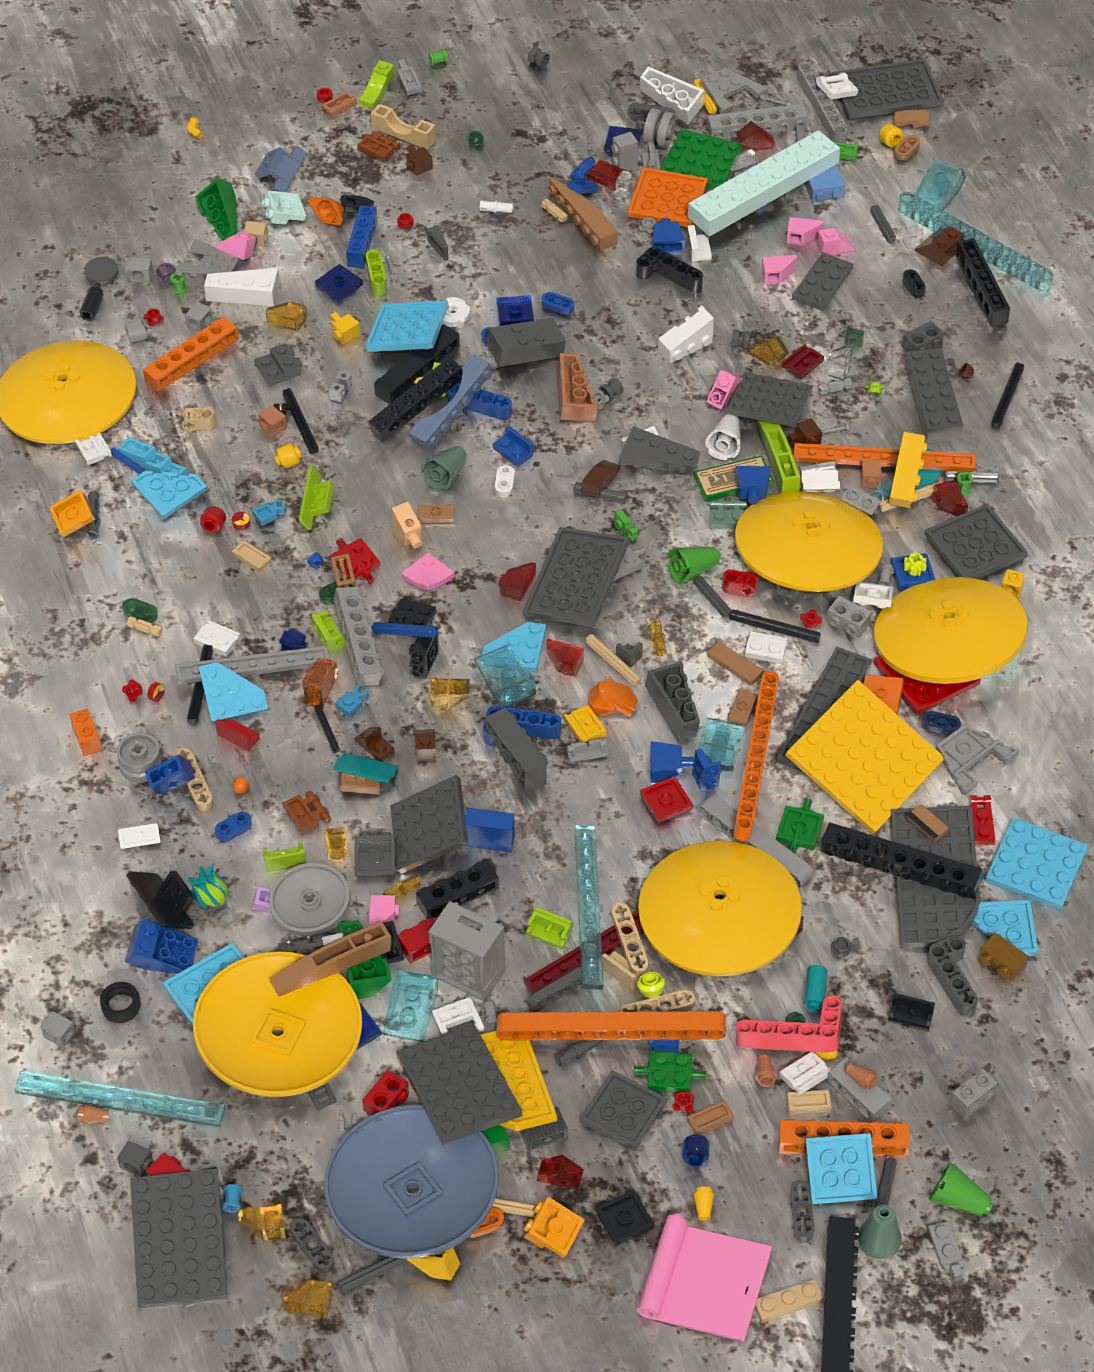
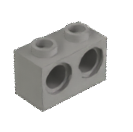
M838 596L828 609L826 622L850 635L860 638L871 622L872 611Z
M982 1069L952 1092L950 1106L966 1119L995 1096L998 1082Z

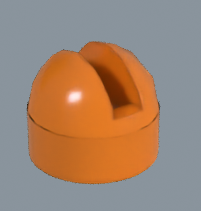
M236 777L233 782V789L238 794L245 793L250 783L244 778Z

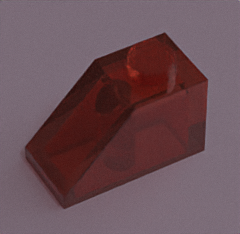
M752 121L737 132L738 143L749 151L768 150L776 147L773 136Z
M955 480L934 485L931 497L939 510L954 516L968 512V504Z
M531 562L508 569L505 575L500 577L498 583L500 595L521 602L536 576V563Z
M547 639V654L557 671L564 675L577 677L584 661V648Z

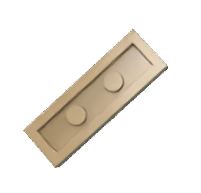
M814 1279L758 1298L755 1310L761 1323L822 1303L824 1298Z

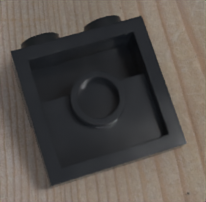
M400 599L397 608L393 610L389 623L431 626L437 612V607ZM411 636L413 638L423 639V637Z
M435 634L434 638H417L415 643L411 644L409 649V655H411L410 667H412L411 674L414 677L427 679L439 652L438 634Z

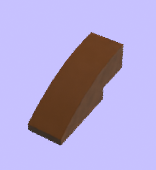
M607 460L600 461L583 479L582 492L599 497L603 489L608 488L621 466Z

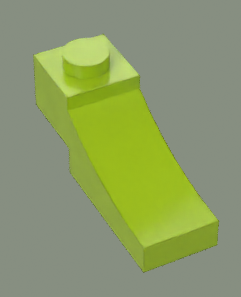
M381 60L372 70L373 73L368 85L359 98V105L374 109L388 90V83L395 75L394 64Z

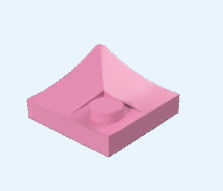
M427 553L403 571L402 578L410 584L428 591L454 578V571L430 553Z

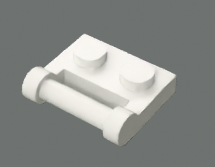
M845 72L835 76H819L816 78L818 87L831 100L856 96L858 93V89L848 79Z
M470 997L432 1011V1017L441 1035L448 1033V1028L473 1020V1024H475L478 1032L484 1031L483 1023Z

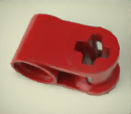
M728 569L723 573L721 587L728 594L753 597L756 594L755 586L759 578L752 572Z

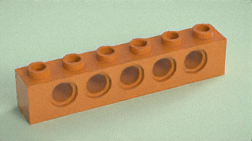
M223 316L164 356H161L152 364L146 366L143 369L145 382L157 392H160L239 339L237 326Z
M794 1119L780 1120L779 1153L807 1154L805 1139L820 1137L818 1135L821 1134L831 1137L871 1133L873 1156L908 1157L910 1149L909 1124H903L902 1122L881 1123L879 1121L868 1123L855 1120L849 1122H838L837 1120L816 1121L814 1119L806 1121ZM797 1134H803L805 1136L799 1137L797 1136ZM884 1136H888V1137H890L891 1139H885V1138H883V1137H884Z

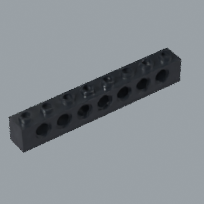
M829 822L821 839V852L828 856H836L848 862L861 864L867 868L881 870L886 874H894L906 880L919 882L925 886L936 887L944 892L958 894L963 898L974 899L982 881L981 868Z

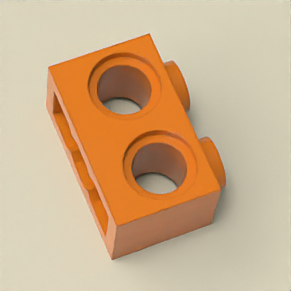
M88 708L69 714L83 757L102 751L100 738Z

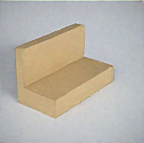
M613 951L609 956L605 953L601 956V969L633 991L637 987V980L640 976L630 971L627 960L616 951Z

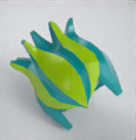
M214 863L210 865L207 871L200 866L198 878L185 877V880L192 884L193 889L190 891L203 910H207L208 906H222L228 896L227 883L214 872Z

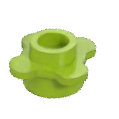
M870 382L869 386H864L865 389H868V394L872 395L882 394V389L886 387L880 386L881 383Z

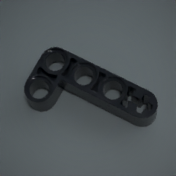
M651 247L636 260V276L639 279H648L656 272L691 292L702 290L703 273L660 248Z

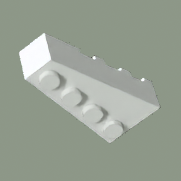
M648 67L640 77L641 91L661 106L672 108L676 113V117L689 125L705 104L703 89L656 69Z
M278 268L207 274L204 284L206 301L274 306L280 283Z

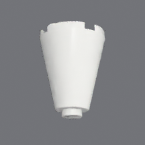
M726 414L707 435L705 446H707L708 453L719 460H727V458L733 459L739 454L741 436L740 421L737 416Z

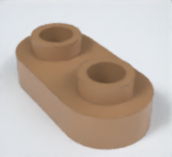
M914 135L904 137L895 147V158L901 161L909 159L919 148L920 139Z

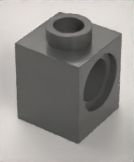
M129 1140L117 1157L121 1169L143 1177L146 1169L153 1164L151 1150Z

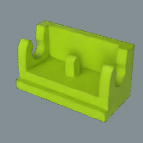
M329 611L312 614L313 628L323 645L327 646L328 653L346 646L344 636L338 630L332 616L324 618L330 615Z
M302 841L298 842L299 847L267 853V848H264L263 856L266 871H278L305 864L306 859Z
M535 907L527 923L529 925L526 931L527 935L561 949L565 947L573 933V921L539 907Z

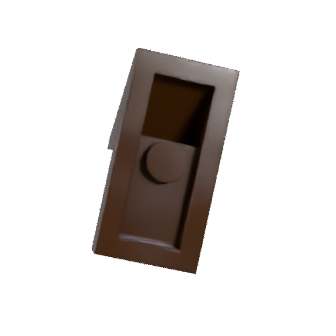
M369 727L355 737V741L377 761L382 762L395 753L394 747L382 737L380 727Z

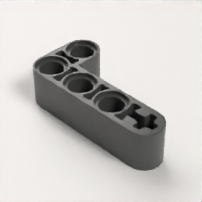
M955 935L932 944L929 948L927 963L957 1012L962 1017L969 1018L976 1012L978 997L956 963L962 960L964 956L966 942L962 937Z

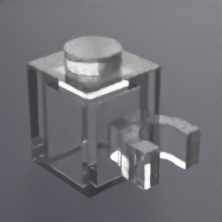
M622 171L616 180V191L613 193V199L616 200L617 197H621L622 202H625L626 199L631 200L637 186L638 175Z

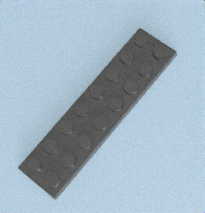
M836 646L780 750L776 762L802 771L785 756L786 752L857 680L863 681L872 659Z

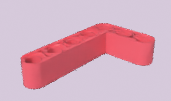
M835 995L827 996L824 999L820 1024L762 1020L738 1021L735 1025L736 1043L742 1048L834 1052L838 1049L843 1018L842 1000Z

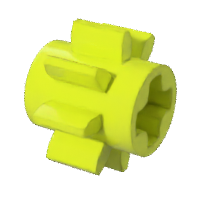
M910 553L909 558H904V571H908L910 575L920 576L921 571H926V558H923L920 553Z

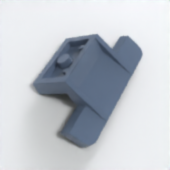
M295 146L291 153H288L281 147L266 153L255 175L259 179L272 175L276 180L270 190L286 192L306 152L298 146Z

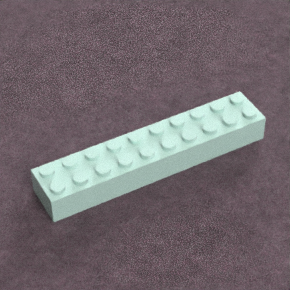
M818 130L688 203V218L710 237L838 164L840 147Z

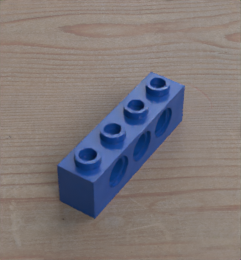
M360 205L346 251L347 267L364 269L366 253L370 250L378 222L377 207Z

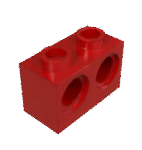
M387 1069L363 1098V1111L372 1116L378 1112L398 1107L409 1096L408 1082Z

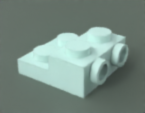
M267 191L265 197L262 198V207L266 208L265 215L267 219H270L271 223L287 224L288 220L304 221L306 218L298 193Z

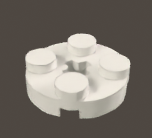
M446 298L445 300L448 301L449 307L442 325L458 328L465 326V322L470 317L469 305L467 306L465 301L460 298Z

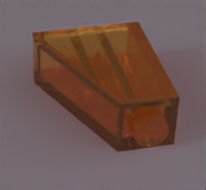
M318 658L303 679L305 705L313 707L321 705L322 709H324L338 675L337 662Z

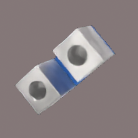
M339 371L336 376V383H333L329 389L330 401L342 404L352 386L351 373Z

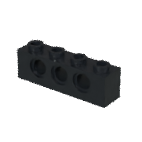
M488 860L479 862L464 871H458L449 878L441 879L429 887L421 888L416 892V903L426 920L432 917L436 918L440 916L449 901L457 902L459 906H462L499 889V877Z

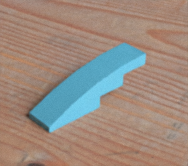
M128 437L117 448L119 452L148 471H153V473L173 472L178 473V475H186L188 473L186 467L173 463L171 457L158 453L156 447Z

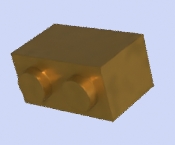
M995 932L980 947L978 959L985 966L995 970L1000 977L1012 982L1026 967L1028 955Z

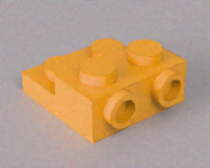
M82 490L49 507L62 537L95 520L91 505Z
M547 1197L542 1202L538 1201L534 1207L533 1212L535 1216L533 1220L529 1219L523 1228L526 1231L524 1238L541 1249L546 1247L564 1258L585 1219L550 1197Z

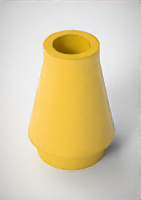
M698 1187L693 1194L698 1220L700 1221L711 1219L715 1194L710 1187Z

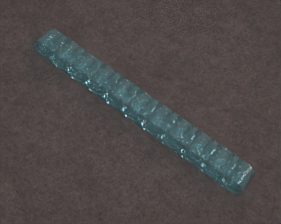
M910 192L900 194L898 211L933 232L951 226L964 233V240L974 238L988 263L1040 292H1048L1051 289L1053 273L1049 269Z

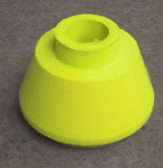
M656 972L644 973L637 980L638 989L647 998L661 995L665 985L664 977Z

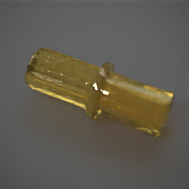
M652 620L650 623L652 634L650 639L654 645V653L657 656H663V654L667 653L664 642L665 634L662 632L661 622L659 620Z
M414 874L402 882L398 881L396 886L384 891L382 895H395L396 898L401 895L406 896L411 890L420 887L421 881Z

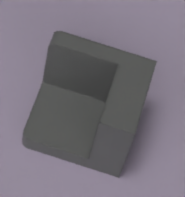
M638 642L634 647L629 643L625 646L620 643L616 645V655L630 668L642 658L643 644L641 642Z

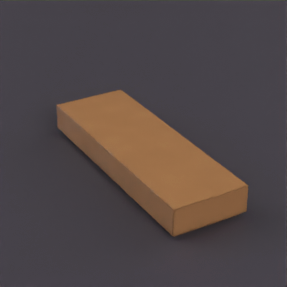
M720 641L707 652V657L751 686L763 675L764 670Z

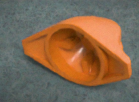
M326 197L309 198V204L322 222L339 226L342 224L344 208L338 201Z

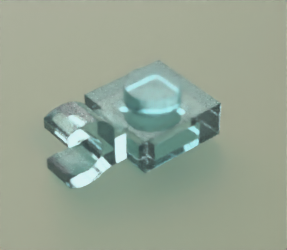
M888 479L876 487L871 496L881 501L889 499L893 483Z

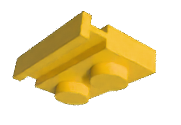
M589 705L574 710L569 715L564 714L565 723L579 742H587L607 736V730Z

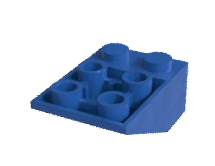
M142 917L134 927L125 963L144 970L178 974L192 966L199 939L171 928H163L158 923Z

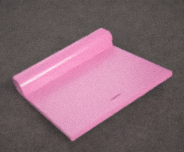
M677 1213L668 1215L636 1311L641 1316L745 1342L773 1247L689 1227L682 1215Z

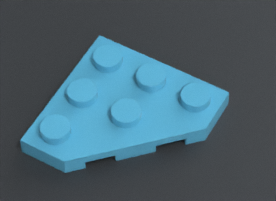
M144 471L131 480L134 488L163 520L208 490L207 485L196 474H189L187 476L178 475V473L163 472V474L153 473V471Z
M526 622L483 647L480 665L537 673L546 633V624Z
M218 662L199 666L212 723L216 722L217 719L223 721L227 718L231 719L268 710L263 689Z
M1030 900L980 902L977 916L972 923L973 926L989 937L996 932L1028 956L1038 955Z

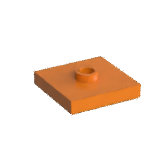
M865 675L864 685L898 715L904 679Z

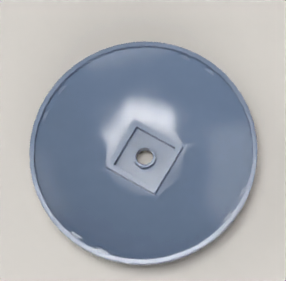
M422 1105L399 1106L378 1112L364 1119L340 1140L326 1168L325 1197L328 1209L336 1225L351 1241L360 1247L392 1258L427 1257L460 1244L480 1227L495 1202L499 1184V1172L494 1151L481 1131L442 1145ZM411 1187H417L419 1190L418 1192L411 1194L408 1192V1189Z

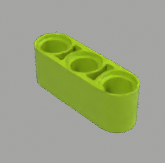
M371 249L366 253L371 290L374 295L382 296L387 292L382 255L379 250Z

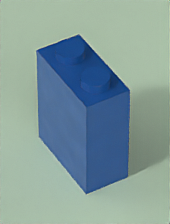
M467 808L465 820L468 844L465 847L512 853L515 840V814Z

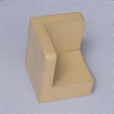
M247 221L244 231L257 237L259 247H265L268 237L267 223Z

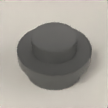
M838 937L831 944L832 952L839 957L849 955L852 949L851 943L845 937Z

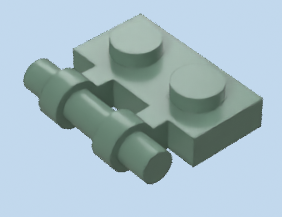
M717 499V501L710 500V508H717V510H710V529H736L737 522L745 511L739 510V508H747V501H739V499H734V501H723V499ZM723 508H734V510H723Z

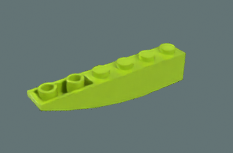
M756 420L780 492L799 491L801 477L780 424Z

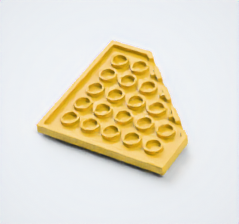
M496 1031L481 1034L484 1043L522 1109L523 1116L499 1125L513 1131H520L557 1121V1114L530 1041L500 1040L496 1036Z

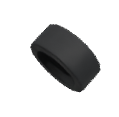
M115 982L108 985L100 996L102 1013L111 1022H128L134 1019L141 1008L137 989L127 982ZM124 994L132 997V1004L124 1010H113L108 1006V1002L117 995Z

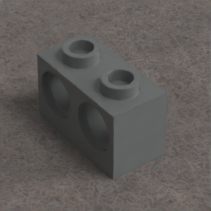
M929 321L904 334L902 347L906 351L938 349L943 345L944 332L932 321Z

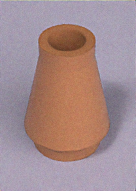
M763 1054L757 1058L756 1081L763 1087H769L775 1083L777 1075L771 1064L770 1057Z
M850 1063L846 1068L845 1073L863 1089H873L878 1081V1075L875 1074L874 1070L855 1065L854 1063Z
M85 1104V1106L79 1105L78 1122L83 1123V1125L108 1123L109 1110Z

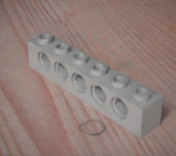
M804 103L708 115L707 130L709 136L721 139L795 131L797 128L807 129L808 115Z
M358 587L336 588L333 602L342 635L344 636L356 685H379L381 677L384 676L383 666H380L379 652L375 649V638L371 635V623L367 621V609L363 607V595L359 593Z

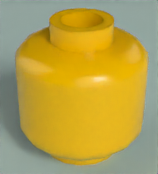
M886 124L880 129L879 140L887 147L894 148L903 139L902 130L894 124Z
M292 443L278 447L276 450L277 455L274 456L277 465H282L284 469L300 464V459L302 458L299 447Z

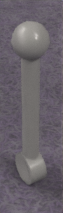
M764 94L760 96L761 101L767 100L784 106L792 105L791 102L786 103L768 98Z
M387 254L385 260L388 262L392 275L391 281L396 282L398 278L394 274L391 255Z
M845 424L842 427L821 431L822 434L840 430L848 431L851 429L850 424Z

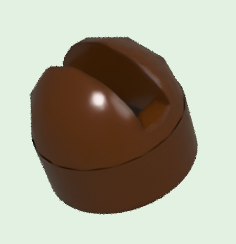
M965 363L959 371V375L964 378H971L974 374V368L968 363Z

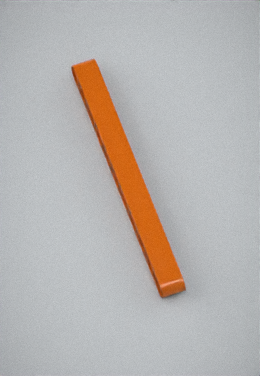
M773 671L764 672L761 679L733 832L734 837L739 841L749 840L752 834L779 682L778 674Z
M718 1011L501 1013L497 1016L496 1036L500 1040L722 1039L726 1036V1016Z

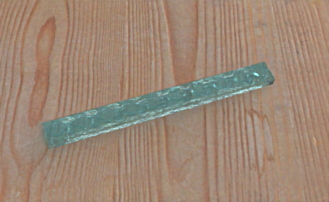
M576 825L574 832L582 989L602 990L604 980L596 831L593 826Z
M24 1071L19 1072L14 1087L16 1094L82 1105L88 1104L100 1108L214 1127L221 1126L225 1112V1105Z

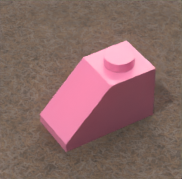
M830 228L818 231L817 246L821 254L824 252L829 255H836L855 251L850 237L838 229Z
M241 231L217 244L216 249L245 260L253 256L256 237L250 235L249 232Z
M371 895L369 926L381 921L383 924L394 921L395 924V918L400 914V904H396L395 895Z

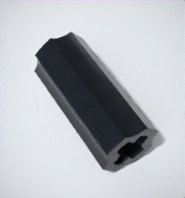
M91 286L88 289L79 311L80 317L83 320L92 321L104 295L101 288Z

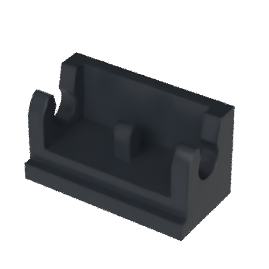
M894 993L888 1022L929 1032L935 1003Z

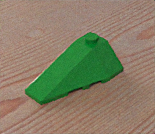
M216 178L195 198L200 212L205 214L207 221L215 227V231L224 241L237 234L236 196L230 182Z
M359 920L338 923L339 931L343 933V937L364 929ZM381 955L346 969L347 981L354 990L357 999L373 997L392 981L389 964Z

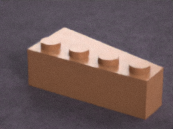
M560 353L557 366L560 420L595 422L598 405L595 403L594 395L589 389V382L584 376V370L578 354Z

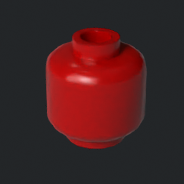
M216 506L206 508L200 518L201 527L209 533L219 532L226 522L225 512Z

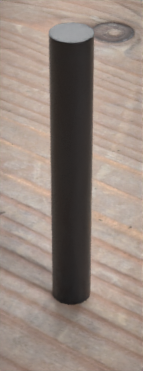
M316 705L314 710L333 753H338L340 748L321 705Z

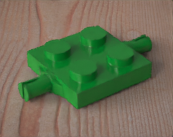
M808 798L804 799L802 807L785 806L776 834V840L789 844V850L796 854L798 847L810 850L815 849L823 824L824 815L810 810L812 800L809 799L808 801Z
M651 1051L647 1067L635 1065L634 1074L647 1075L648 1089L652 1091L688 1092L690 1094V1085L693 1079L706 1080V1071L694 1070L692 1065L693 1054Z

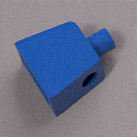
M663 218L661 222L655 223L652 247L660 248L667 253H684L685 238L679 223L671 222L669 218Z
M736 466L735 483L739 497L741 499H748L750 504H756L759 502V499H765L770 481V466Z
M651 741L650 783L661 782L673 776L680 780L682 778V768H693L694 757H682V746Z

